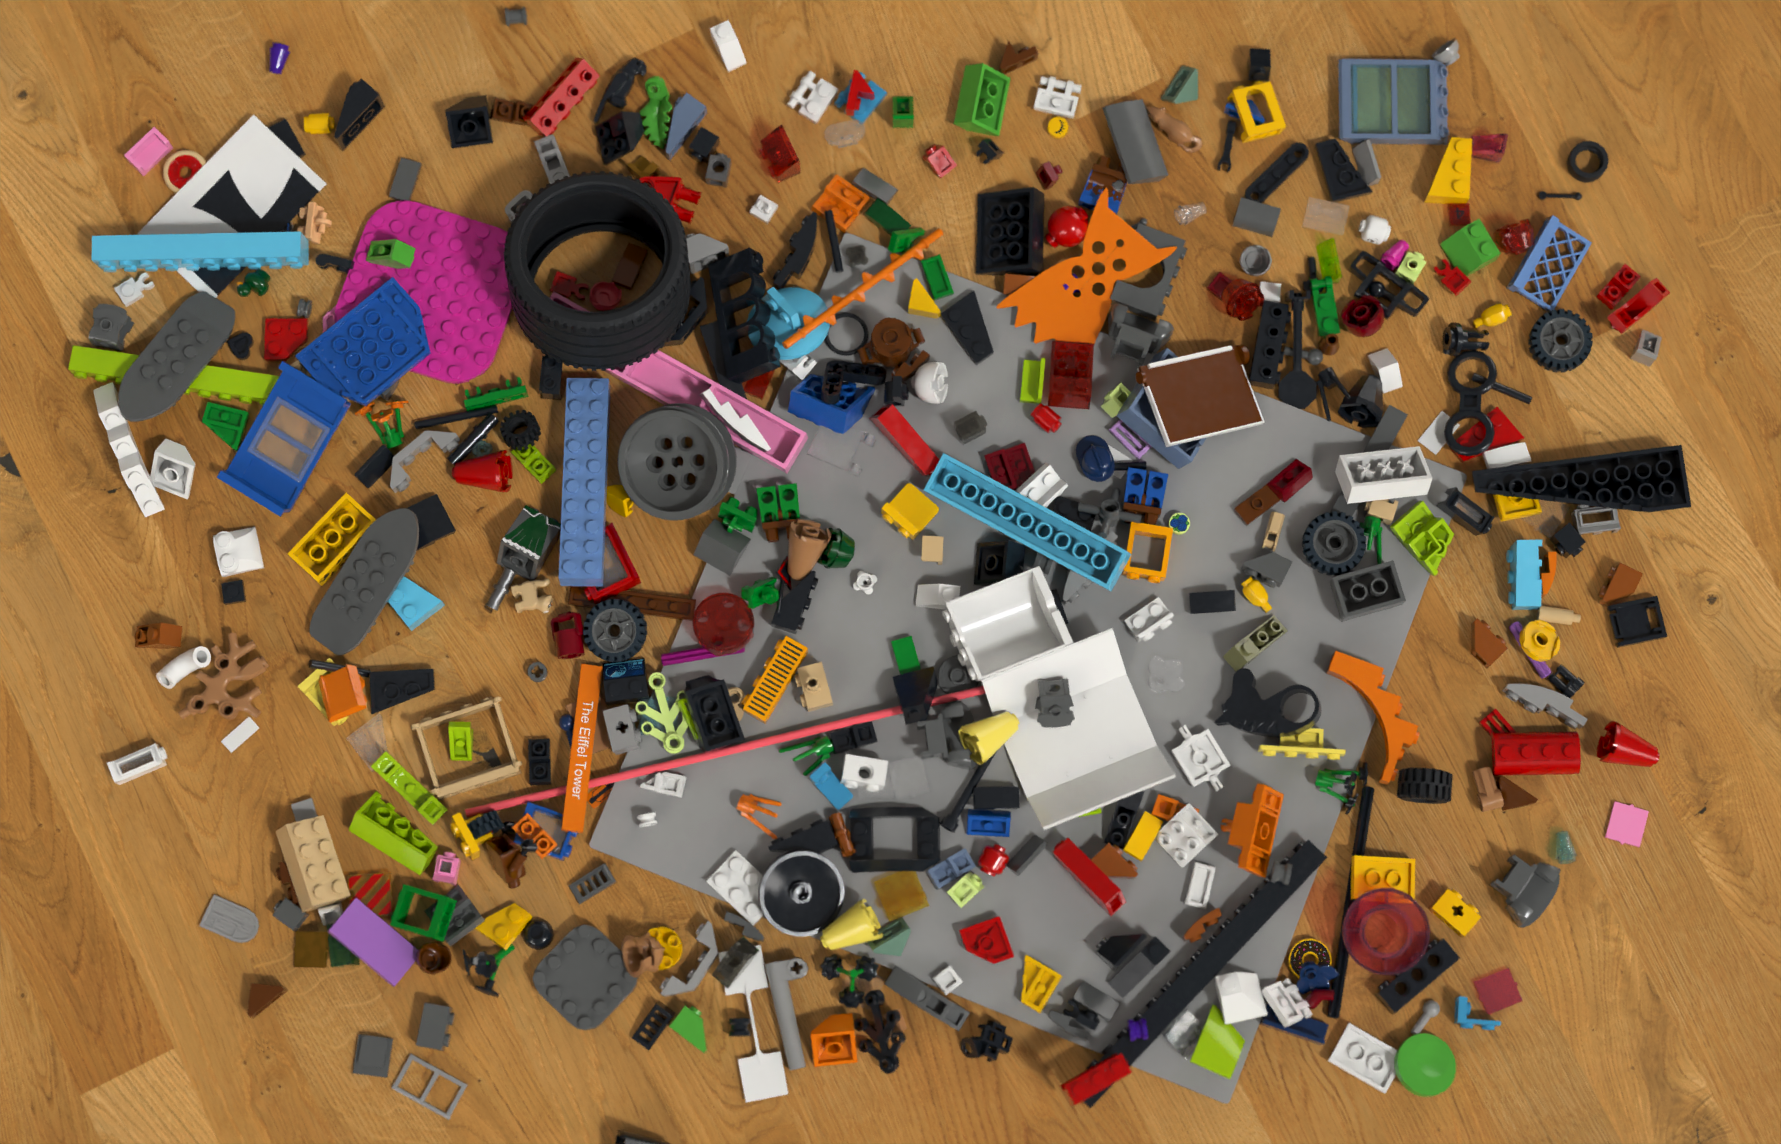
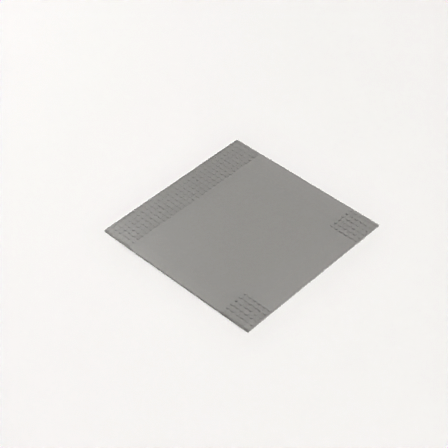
M845 233L839 245L844 271L836 273L834 262H832L818 295L825 302L827 308L833 305L832 296L835 295L843 298L863 284L861 275L863 272L875 275L891 263V252L888 251V248L850 233ZM911 258L893 271L894 282L891 283L882 279L864 292L865 302L854 300L838 311L835 316L841 313H852L859 316L868 328L867 343L871 341V333L875 325L884 318H896L905 322L909 329H921L925 342L911 351L905 363L912 366L910 361L916 353L920 355L922 350L930 354L928 362L944 363L948 372V377H944V384H948L947 395L944 402L940 404L924 402L919 399L915 389L912 388L911 377L904 381V383H907V388H909L908 400H905L904 406L895 407L939 459L945 453L986 476H991L984 455L1003 448L1008 449L1025 442L1035 472L1047 462L1052 466L1060 479L1068 484V487L1060 497L1101 507V503L1104 500L1110 499L1112 489L1118 488L1121 491L1118 499L1121 511L1127 470L1121 479L1113 474L1109 479L1102 482L1088 479L1081 469L1075 451L1081 439L1086 436H1099L1109 446L1132 459V462L1146 461L1147 468L1145 470H1147L1144 492H1146L1149 471L1168 474L1161 515L1157 519L1156 525L1169 527L1168 523L1171 516L1175 513H1183L1188 516L1190 527L1182 535L1172 533L1165 580L1160 581V583H1151L1147 581V578L1140 577L1139 580H1132L1126 578L1127 575H1122L1121 573L1112 591L1093 582L1087 589L1082 587L1078 591L1080 596L1072 604L1068 602L1065 606L1063 604L1062 606L1069 622L1065 625L1073 643L1108 629H1113L1126 674L1156 744L1176 776L1173 779L1145 789L1129 837L1143 812L1152 813L1158 794L1178 800L1185 805L1190 803L1192 807L1199 809V814L1219 835L1183 868L1155 839L1142 861L1120 849L1123 852L1121 856L1126 861L1131 860L1136 865L1138 876L1135 879L1110 878L1121 889L1126 903L1110 917L1057 861L1053 851L1057 843L1069 838L1091 860L1107 845L1104 843L1117 801L1101 807L1102 813L1076 817L1043 830L1025 796L1003 744L997 750L976 787H1019L1020 808L994 809L1011 812L1009 837L967 835L968 809H974L972 793L958 817L959 821L957 824L959 826L955 833L946 830L940 825L941 860L935 865H931L924 872L852 873L849 863L851 856L843 857L839 844L837 847L821 853V855L825 856L836 866L844 883V902L837 918L864 898L867 900L864 903L865 906L872 907L881 928L902 916L911 929L901 956L874 953L867 942L840 949L860 957L866 955L868 958H874L875 963L892 970L896 965L916 979L937 988L939 986L933 978L950 965L963 981L950 993L1102 1054L1101 1052L1109 1043L1113 1046L1118 1041L1116 1036L1124 1027L1128 1030L1127 1020L1133 1019L1139 1012L1143 1015L1148 1009L1145 1005L1154 996L1158 999L1163 993L1160 989L1168 981L1173 983L1177 979L1175 973L1183 965L1188 967L1193 962L1190 958L1198 949L1202 952L1207 947L1205 942L1212 934L1217 936L1222 931L1219 927L1228 918L1232 920L1237 915L1234 911L1242 903L1247 905L1251 900L1249 895L1257 887L1261 890L1265 886L1264 877H1258L1238 868V857L1242 850L1228 844L1230 832H1222L1220 825H1226V823H1221L1222 819L1233 820L1237 802L1253 803L1252 796L1257 783L1264 784L1284 794L1266 877L1272 872L1274 861L1281 862L1286 856L1290 859L1295 854L1293 849L1300 841L1305 843L1309 839L1324 854L1343 801L1328 793L1319 791L1320 787L1315 786L1318 771L1325 768L1330 770L1356 771L1376 718L1370 705L1354 688L1342 680L1326 674L1332 655L1335 651L1384 668L1382 674L1385 675L1382 686L1377 688L1386 691L1430 573L1399 541L1390 529V526L1418 501H1424L1434 517L1443 518L1449 526L1451 517L1439 509L1437 504L1447 499L1449 496L1445 493L1447 489L1457 487L1462 492L1467 475L1425 458L1432 475L1428 494L1388 499L1389 503H1393L1394 500L1399 502L1392 523L1390 525L1380 524V527H1382V563L1394 561L1406 601L1403 605L1341 622L1329 583L1335 575L1322 574L1318 572L1319 570L1311 567V564L1306 561V556L1303 555L1302 538L1312 520L1326 512L1330 513L1342 491L1335 473L1339 456L1363 453L1371 439L1370 436L1253 391L1265 421L1262 425L1207 437L1202 446L1199 447L1200 449L1193 461L1180 469L1175 467L1153 447L1138 460L1109 432V429L1119 418L1117 416L1111 418L1101 407L1105 401V395L1110 390H1114L1119 383H1122L1130 392L1137 384L1135 376L1138 372L1139 362L1119 354H1115L1114 359L1110 358L1115 340H1112L1109 334L1100 331L1080 372L1075 375L1074 354L1054 360L1055 338L1035 344L1036 322L1015 327L1018 307L996 308L1009 295L947 272L954 294L935 300V304L942 313L975 291L994 351L991 356L976 365L941 316L935 319L908 314L914 279L917 278L933 300L920 263L921 261ZM850 317L837 319L834 326L831 325L829 329L831 344L841 351H852L858 348L864 338L862 325ZM911 333L912 340L915 344L917 342L915 340L914 334ZM824 339L820 346L807 354L817 364L806 377L810 374L824 377L826 364L829 361L837 360L860 364L862 362L858 353L843 356L833 352ZM866 349V352H867L868 357H869V360H870V359H871V356H870V354H869L868 349ZM1147 353L1143 366L1148 365L1157 353ZM1041 358H1045L1041 403L1044 406L1048 405L1062 418L1060 420L1062 425L1055 433L1051 431L1048 434L1030 416L1039 404L1020 402L1024 360L1041 361ZM866 363L867 365H875L885 368L887 372L885 382L892 381L893 376H891V373L893 372L895 367L887 368L878 363ZM787 369L770 413L806 432L808 439L787 474L752 454L734 496L740 502L739 510L745 512L748 506L758 510L755 528L752 533L744 529L742 532L736 530L750 538L751 541L730 576L706 563L692 596V599H696L694 620H682L669 651L671 653L743 641L745 652L663 666L661 674L664 675L666 680L663 690L669 711L676 701L677 693L685 690L686 681L705 675H710L719 680L724 679L727 689L737 687L744 692L745 696L747 694L751 695L755 689L752 686L758 675L762 677L766 670L763 668L769 657L773 658L776 653L774 648L779 639L784 640L785 636L808 648V653L800 667L822 662L833 706L808 712L807 707L802 706L800 695L803 694L802 687H797L794 676L766 724L744 712L739 723L745 740L736 744L899 706L893 676L900 675L891 641L912 636L921 669L934 666L936 678L942 662L949 657L960 654L957 646L953 647L950 641L951 629L949 623L944 619L943 609L915 606L918 585L948 584L961 586L959 597L987 587L974 585L977 543L1005 540L1019 544L1022 543L924 491L931 476L928 474L922 476L869 419L885 405V383L882 385L856 383V387L867 389L868 386L875 387V392L862 418L844 434L835 433L824 426H818L804 418H798L788 412L791 390L803 380ZM1121 424L1143 447L1146 446L1126 424ZM1117 428L1116 431L1120 433L1138 452H1140V450ZM1391 445V447L1389 448V450H1391V449H1400V448ZM1295 459H1298L1312 469L1313 478L1285 503L1280 500V502L1248 526L1245 525L1234 511L1235 507L1265 486ZM797 483L800 519L821 524L820 528L824 531L826 528H840L855 541L854 556L847 567L826 569L824 565L818 564V562L815 564L812 571H816L815 578H819L815 591L811 590L810 592L811 604L808 610L804 609L802 615L805 618L802 630H797L796 635L772 627L771 623L777 608V602L773 604L764 603L752 609L748 607V601L741 599L742 587L746 585L753 586L754 582L759 579L777 578L774 587L779 591L781 579L776 574V571L785 557L788 556L789 540L787 539L786 530H779V541L768 543L765 532L763 533L756 488L775 486L777 504L780 507L778 485ZM908 483L913 484L939 507V512L914 540L902 536L898 532L899 528L893 523L891 525L882 518L883 514H881V508L886 502L890 503ZM1057 497L1048 505L1047 509L1053 511ZM1366 502L1359 503L1352 516L1353 520L1364 523V518L1367 514V511L1364 510ZM1271 512H1278L1284 514L1285 518L1274 553L1292 561V564L1280 587L1275 586V588L1264 584L1263 579L1259 577L1253 578L1259 580L1268 593V603L1272 606V609L1265 613L1261 606H1254L1243 594L1241 583L1249 578V576L1241 568L1245 561L1273 553L1270 548L1265 547L1263 549L1262 543ZM1096 515L1091 532L1099 536L1102 524L1100 523L1099 515ZM1142 515L1140 523H1144V515ZM1119 519L1116 526L1110 527L1108 534L1113 531L1118 536L1117 546L1126 550L1130 524L1124 523V520ZM1268 534L1267 539L1275 541L1276 536ZM1377 534L1376 537H1373L1371 550H1367L1368 536H1366V549L1361 561L1347 573L1377 565ZM1134 535L1130 567L1161 571L1165 539ZM922 536L944 537L942 565H938V562H924L921 560ZM1025 546L1023 572L1033 568L1038 553ZM1053 561L1049 574H1044L1043 571L1042 573L1050 590L1057 589L1062 603L1063 591L1070 569ZM859 571H865V573L877 577V582L873 585L872 594L867 595L864 591H856L853 588ZM791 578V587H792V590H793L801 581H797V580H794V579ZM785 584L783 598L792 591ZM1235 590L1236 611L1190 614L1189 593ZM1159 597L1169 612L1174 614L1171 620L1172 624L1164 630L1159 628L1154 631L1155 636L1148 641L1141 640L1137 642L1125 625L1124 620ZM1273 615L1287 629V632L1243 668L1249 669L1255 676V689L1260 694L1262 700H1266L1292 685H1304L1312 689L1320 700L1322 711L1320 719L1311 728L1324 729L1323 748L1346 750L1345 755L1340 757V760L1327 759V756L1321 755L1317 759L1306 758V755L1297 754V757L1291 758L1284 757V753H1276V756H1263V752H1258V747L1260 745L1279 746L1280 737L1254 735L1238 730L1231 725L1218 726L1215 723V720L1223 714L1222 704H1225L1232 694L1233 676L1235 674L1234 669L1223 656L1235 644ZM659 679L657 680L655 686H659L661 684ZM981 680L979 681L977 687L983 686ZM939 683L937 685L934 697L946 694L939 687ZM653 690L647 705L661 713L655 690ZM1304 693L1290 696L1284 704L1282 716L1284 715L1287 720L1295 723L1306 721L1314 712V699ZM685 694L679 695V699L685 697ZM734 694L730 698L732 702H736L739 697ZM986 694L961 699V702L970 709L975 722L993 716ZM957 701L930 707L927 720L923 721L937 719L938 714H941V709ZM681 710L673 722L675 731L682 722L683 714ZM645 714L642 716L637 728L641 732L642 724L644 722H651L654 728L666 733L664 725ZM898 714L872 721L878 742L835 755L832 751L829 753L830 757L820 763L806 776L803 775V772L817 761L821 755L817 757L813 753L795 762L793 758L812 749V745L782 753L779 752V749L813 740L819 736L820 738L827 736L829 739V733L847 729L851 726L660 771V773L668 772L687 777L682 798L640 788L642 783H646L659 772L615 782L589 845L592 849L728 903L706 881L735 850L762 875L773 860L785 854L782 852H770L768 847L772 845L771 841L774 839L750 820L740 816L741 811L736 808L743 794L747 796L752 794L756 797L781 802V806L758 802V806L777 813V817L767 815L758 810L754 814L750 813V815L774 833L777 838L783 837V839L791 837L790 833L802 828L804 831L811 828L810 824L820 819L823 822L828 821L834 834L828 819L834 813L842 814L845 826L850 830V819L848 816L851 809L922 807L940 817L941 822L943 817L951 814L979 764H976L972 770L949 766L948 761H943V757L922 760L921 752L928 751L925 729L917 730V722L906 725L903 714ZM645 725L643 727L644 731L650 732L651 726ZM1186 725L1191 735L1200 734L1209 729L1230 764L1228 768L1221 771L1217 776L1223 786L1222 789L1216 791L1210 781L1202 782L1196 787H1192L1171 752L1185 740L1178 730L1179 728ZM689 726L682 736L685 742L684 747L676 754L667 752L664 749L663 742L651 735H644L641 732L642 742H639L641 749L627 752L619 772L703 753V750L698 746V739H694ZM676 740L670 741L672 747L678 745ZM846 754L888 761L883 790L870 792L865 787L847 788L853 794V798L840 810H837L809 778L813 772L826 762L834 775L841 781L843 761ZM866 770L858 771L861 778L866 779L869 777V773ZM1335 775V778L1345 780L1350 775ZM1333 782L1332 788L1328 787V789L1346 797L1347 789L1344 788V784ZM656 813L654 819L657 820L658 824L639 827L640 820L637 819V816ZM917 818L873 819L874 859H918ZM1160 819L1163 821V824L1161 825L1159 830H1161L1168 823V821ZM1034 835L1047 842V846L1019 876H1016L1007 866L1002 874H996L995 877L980 870L981 866L978 864V859L985 846L993 847L994 843L1006 848L1005 853L1008 854L1010 861ZM966 848L976 865L970 871L981 878L984 888L960 908L947 891L967 873L936 890L926 871ZM1195 862L1216 867L1206 910L1185 905ZM1318 868L1216 976L1234 972L1255 973L1258 976L1261 991L1275 983ZM1217 908L1220 909L1222 916L1217 918L1218 923L1209 927L1203 924L1206 932L1201 934L1202 939L1192 943L1189 940L1183 941L1182 937L1197 920ZM1000 916L1014 958L992 964L967 952L959 930ZM822 931L810 937L821 941ZM1144 934L1147 936L1115 971L1095 954L1099 950L1096 947L1097 944L1104 937L1108 940L1111 936ZM1156 936L1171 952L1122 998L1108 982ZM1026 955L1062 975V979L1041 1014L1021 1002ZM1214 977L1131 1066L1227 1104L1231 1100L1262 1017L1231 1023L1244 1038L1245 1042L1230 1080L1189 1062L1197 1043L1183 1057L1164 1035L1173 1024L1175 1026L1178 1024L1175 1023L1176 1021L1183 1023L1181 1019L1188 1012L1189 1015L1184 1019V1024L1179 1027L1181 1032L1190 1020L1194 1018L1191 1024L1182 1032L1189 1039L1194 1035L1193 1029L1189 1030V1027L1197 1024L1200 1028H1203L1212 1004L1216 1005L1221 1011ZM1082 981H1085L1120 1003L1110 1021L1105 1020L1099 1015L1097 1016L1100 1022L1095 1031L1071 1017L1069 1026L1089 1032L1086 1042L1062 1030L1048 1016L1050 1010L1063 1014L1064 1009L1068 1011L1074 1010V1007L1068 1001L1073 998ZM1263 996L1264 1003H1265V1006H1266V1005H1267V1000H1266L1265 997ZM1078 1003L1079 1009L1086 1011L1087 1008Z

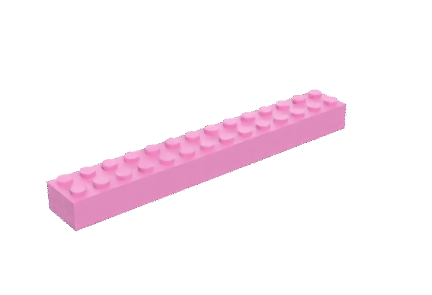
M554 291L550 296V299L567 308L590 312ZM659 350L655 354H650L649 358H643L639 363L634 362L631 366L625 365L621 369L616 367L615 370L609 368L605 371L664 405L674 403L692 404L706 409L715 415L699 395L705 390L710 389L720 405L729 401L739 417L748 414L771 449L767 452L761 451L746 442L724 424L734 444L786 474L808 439L806 432Z

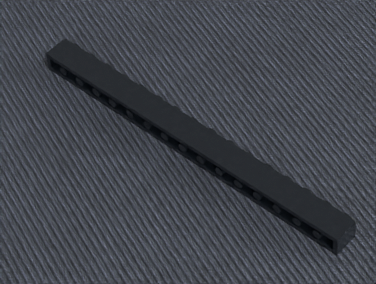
M1309 839L1305 843L1300 841L1293 849L1295 854L1290 859L1286 856L1280 862L1283 865L1287 863L1292 864L1289 884L1284 885L1280 881L1271 882L1270 873L1263 880L1266 883L1261 890L1257 887L1249 895L1251 900L1247 905L1242 903L1234 911L1237 915L1232 920L1228 918L1219 927L1222 931L1217 936L1212 934L1205 942L1207 947L1202 952L1198 949L1191 956L1190 959L1193 962L1188 967L1183 965L1175 973L1177 979L1173 983L1168 981L1160 989L1163 992L1157 999L1154 996L1145 1005L1148 1009L1143 1015L1139 1012L1132 1019L1133 1021H1139L1140 1018L1146 1019L1148 1039L1137 1038L1135 1041H1130L1128 1030L1124 1027L1116 1036L1118 1041L1113 1046L1109 1043L1101 1052L1104 1056L1099 1061L1094 1059L1086 1069L1088 1070L1116 1053L1117 1055L1122 1053L1130 1067L1326 860L1327 856ZM1112 1085L1082 1102L1090 1109Z

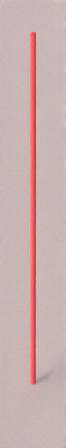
M979 686L933 698L931 707L986 693L984 687ZM899 705L728 746L713 752H703L589 780L588 789L902 714ZM566 785L465 809V813L468 818L494 810L497 811L527 804L528 802L531 803L564 795L566 793Z

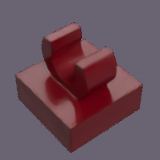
M1049 161L1043 163L1035 173L1044 189L1047 190L1054 186L1059 180L1058 174L1063 173L1060 165L1052 167Z

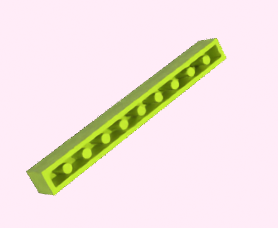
M73 345L68 370L74 374V377L79 379L94 377V380L99 382L114 380L116 384L121 385L125 373L139 355ZM206 365L184 394L189 395L190 392L198 393V396L210 398V395H214L225 401H231V398L239 399V402L251 404L254 401L260 402V405L263 406L280 376Z

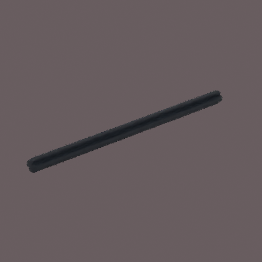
M1364 786L1362 788L1352 856H1364L1374 796L1373 787ZM1351 865L1335 961V969L1338 972V976L1333 978L1331 990H1334V1000H1329L1327 1016L1333 1019H1338L1340 1015L1357 899H1351Z

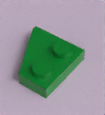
M207 402L202 422L233 450L238 451L249 412Z

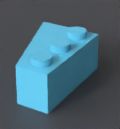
M406 577L402 578L388 600L411 631L445 606L443 601Z

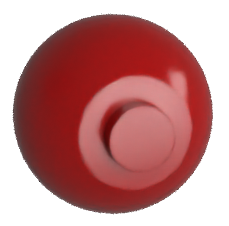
M1062 206L1056 209L1049 217L1047 224L1049 233L1045 235L1048 243L1052 247L1057 248L1059 245L1074 247L1083 242L1089 225L1087 213L1082 208L1078 209L1074 206Z

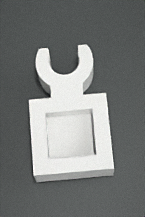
M147 273L141 274L136 282L133 278H130L114 288L126 307L144 297L141 291L151 290L155 286L153 282L144 284V280L149 277Z

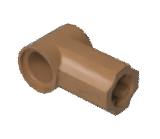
M1491 767L1473 771L1480 810L1485 812L1503 807V797L1496 786Z

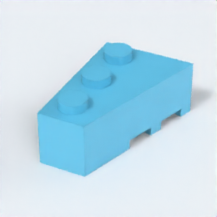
M1516 540L1507 550L1506 559L1507 563H1510L1507 581L1511 583L1508 602L1512 604V610H1538L1541 607L1542 579H1540L1539 566H1542V559H1539L1538 547L1542 546V540Z

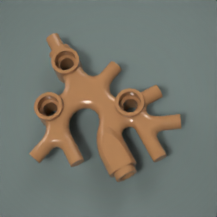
M236 633L228 634V653H222L218 645L210 649L215 657L214 665L219 670V673L216 676H209L202 671L198 672L196 678L206 685V689L201 695L191 697L186 704L187 707L178 712L182 719L190 714L194 716L195 714L207 712L209 704L213 703L219 705V714L227 720L235 719L238 711H245L255 718L259 717L261 711L251 704L252 699L262 694L258 686L238 698L230 696L226 690L227 684L230 681L253 679L265 672L266 668L269 667L263 656H257L243 666L237 665V660L257 647L253 640L243 646H239ZM225 661H228V665L226 667H222V664ZM203 702V706L197 708L198 703ZM232 708V712L227 714V710Z

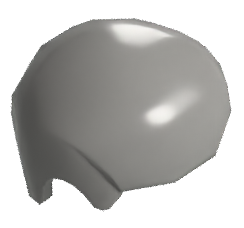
M1253 245L1247 247L1241 253L1240 264L1242 270L1248 275H1264L1270 269L1272 258L1268 249L1260 245Z

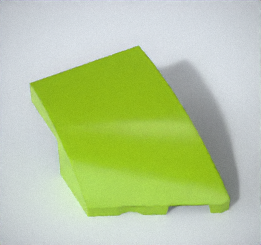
M1418 501L1390 526V529L1410 554L1432 576H1435L1438 573L1437 568L1441 559L1445 557L1447 546L1451 543L1454 533L1443 518L1434 517L1424 501Z
M1212 1004L1189 1062L1230 1080L1245 1040L1232 1024L1225 1025L1222 1012L1216 1005Z

